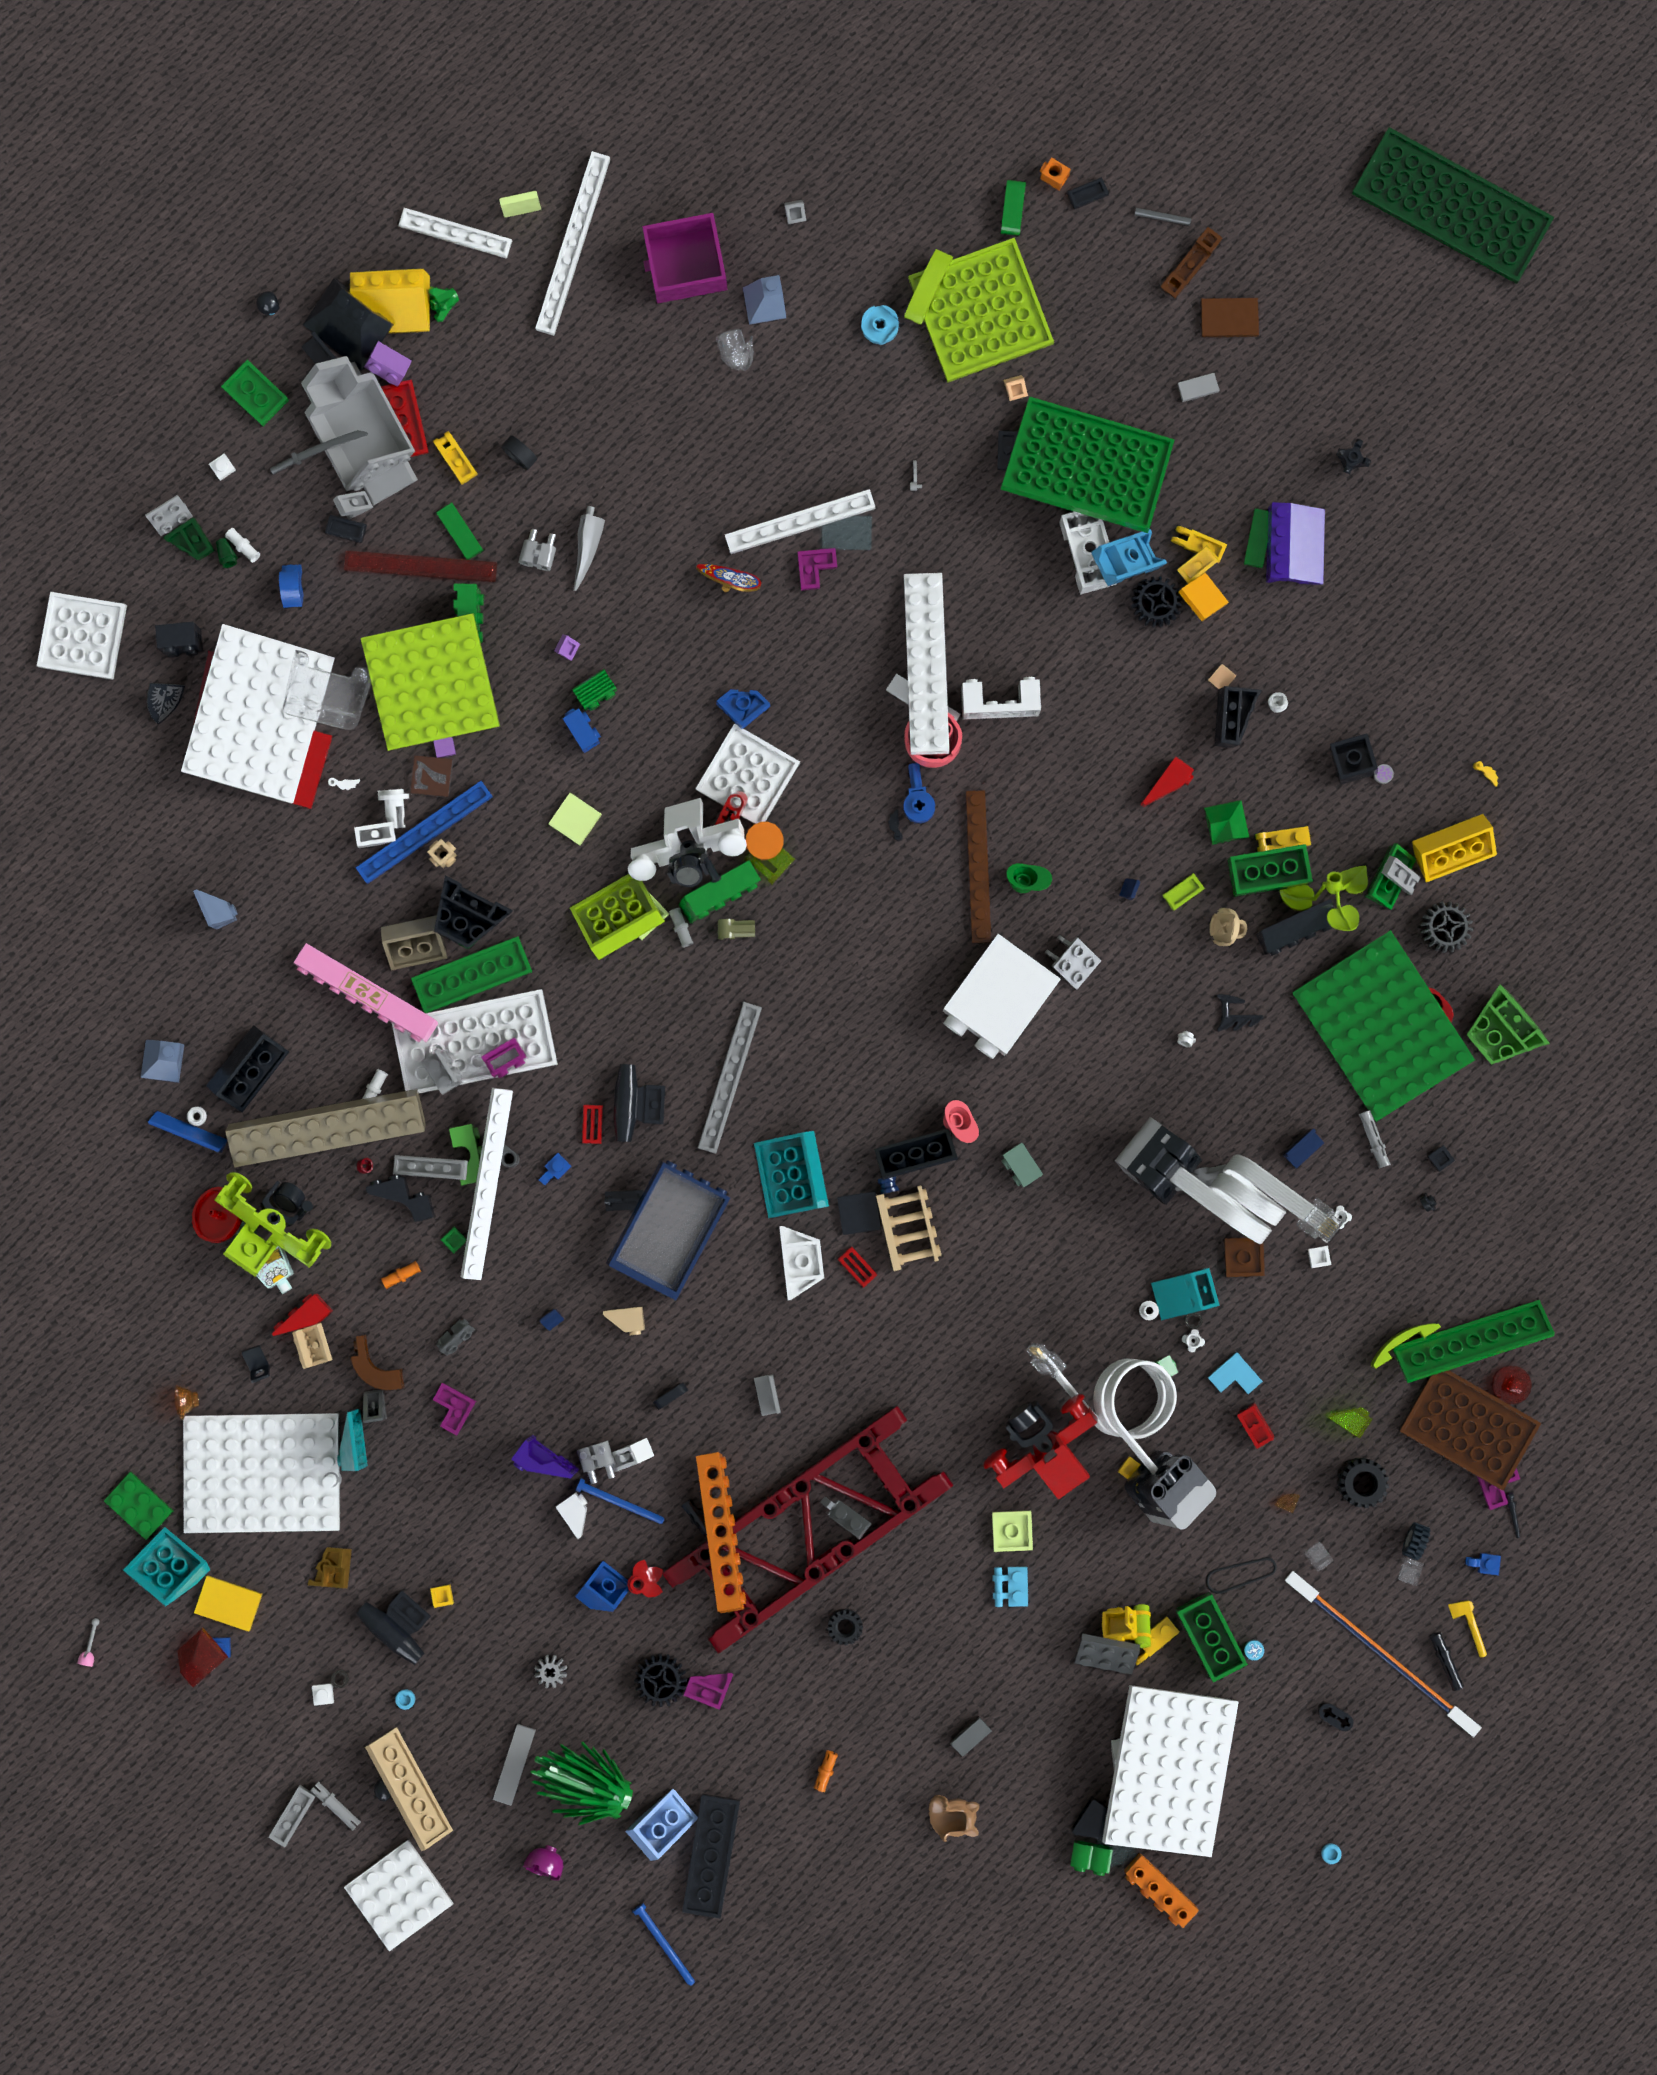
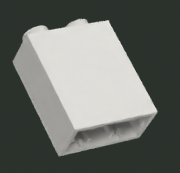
M997 934L943 1009V1012L948 1015L943 1024L961 1037L967 1029L979 1037V1040L974 1046L991 1059H994L998 1052L1005 1056L1058 984L1060 978Z

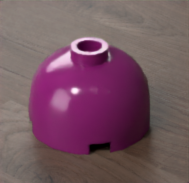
M546 1845L545 1848L533 1849L528 1854L523 1865L526 1870L534 1874L547 1877L550 1875V1879L554 1881L560 1880L564 1868L561 1856L556 1853L557 1849Z

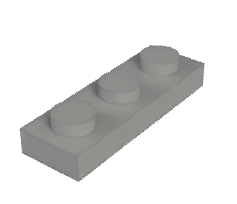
M300 1785L268 1838L286 1847L316 1796Z

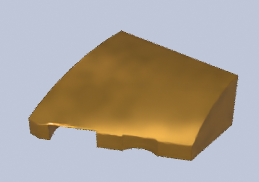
M327 1547L323 1554V1559L316 1566L318 1572L315 1581L309 1579L308 1585L348 1588L352 1549Z

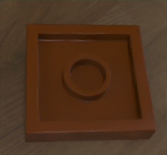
M1224 1238L1225 1277L1265 1276L1264 1243L1258 1244L1249 1238Z

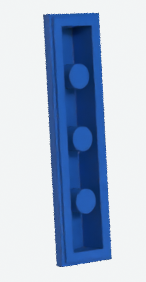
M159 1111L148 1121L150 1125L216 1152H223L227 1143L225 1138Z

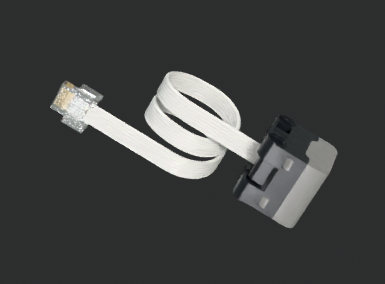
M1151 1117L1148 1118L1115 1159V1162L1125 1174L1149 1191L1164 1205H1167L1177 1193L1175 1190L1177 1186L1224 1222L1258 1244L1263 1243L1272 1232V1229L1255 1215L1276 1226L1286 1214V1211L1268 1196L1301 1220H1298L1296 1225L1313 1239L1320 1237L1328 1243L1343 1225L1342 1221L1334 1216V1210L1320 1199L1316 1198L1314 1205H1312L1262 1167L1242 1155H1234L1223 1168V1173H1219L1208 1187L1192 1175L1202 1162L1201 1157L1194 1148Z
M1032 1343L1026 1349L1033 1357L1031 1363L1042 1376L1047 1374L1055 1378L1070 1397L1078 1394L1061 1373L1067 1366L1055 1352L1048 1351L1043 1344ZM1137 1359L1118 1360L1102 1372L1096 1383L1093 1403L1098 1423L1095 1426L1105 1434L1122 1437L1143 1462L1125 1482V1490L1150 1521L1178 1529H1185L1213 1501L1216 1496L1215 1487L1189 1456L1181 1454L1172 1455L1169 1452L1158 1450L1148 1457L1134 1440L1156 1433L1168 1422L1176 1405L1177 1393L1175 1384L1168 1372L1154 1362ZM1140 1366L1154 1380L1158 1399L1151 1416L1142 1425L1127 1431L1116 1415L1114 1397L1122 1377L1132 1368ZM1082 1400L1086 1407L1089 1408L1087 1403L1084 1400Z

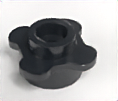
M1424 1193V1197L1420 1198L1423 1207L1427 1212L1435 1211L1437 1203L1434 1197Z

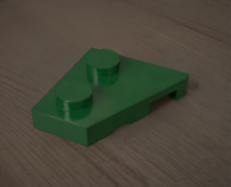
M191 518L163 537L167 542H170L199 561L215 551L196 518Z

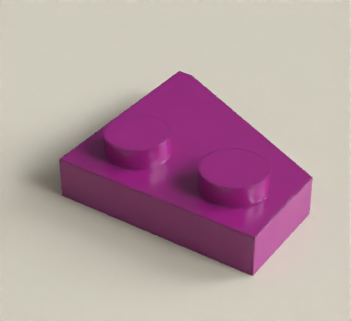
M733 1674L690 1677L683 1696L720 1710Z

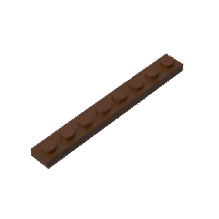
M985 790L966 791L972 944L991 943Z

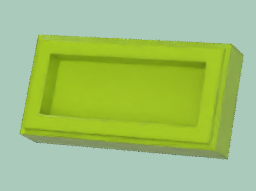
M1193 873L1162 896L1174 911L1205 888Z

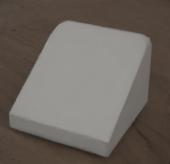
M803 200L784 203L788 224L806 221Z

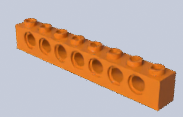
M719 1452L696 1456L717 1611L726 1613L743 1610V1604H746V1596L741 1591L743 1576L738 1570V1565L741 1562L739 1553H736L735 1546L738 1545L737 1535L733 1534L732 1526H735L734 1515L730 1514L732 1499L727 1493V1488L730 1485L728 1476H725L724 1469L727 1468L726 1459ZM712 1470H717V1477L714 1479H710V1472ZM715 1489H720L721 1491L718 1498L712 1497V1492ZM718 1508H722L723 1515L716 1518L715 1511ZM721 1527L726 1528V1534L723 1537H719L717 1534ZM727 1546L729 1553L722 1557L720 1551L723 1547ZM726 1566H731V1574L724 1576L723 1569ZM733 1585L734 1593L727 1596L726 1588Z

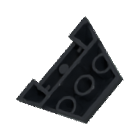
M445 875L434 932L469 949L510 915L513 910L498 902L494 904L463 888L461 883Z

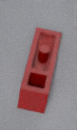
M1175 757L1141 806L1145 807L1180 789L1184 784L1188 786L1194 778L1192 775L1194 769Z

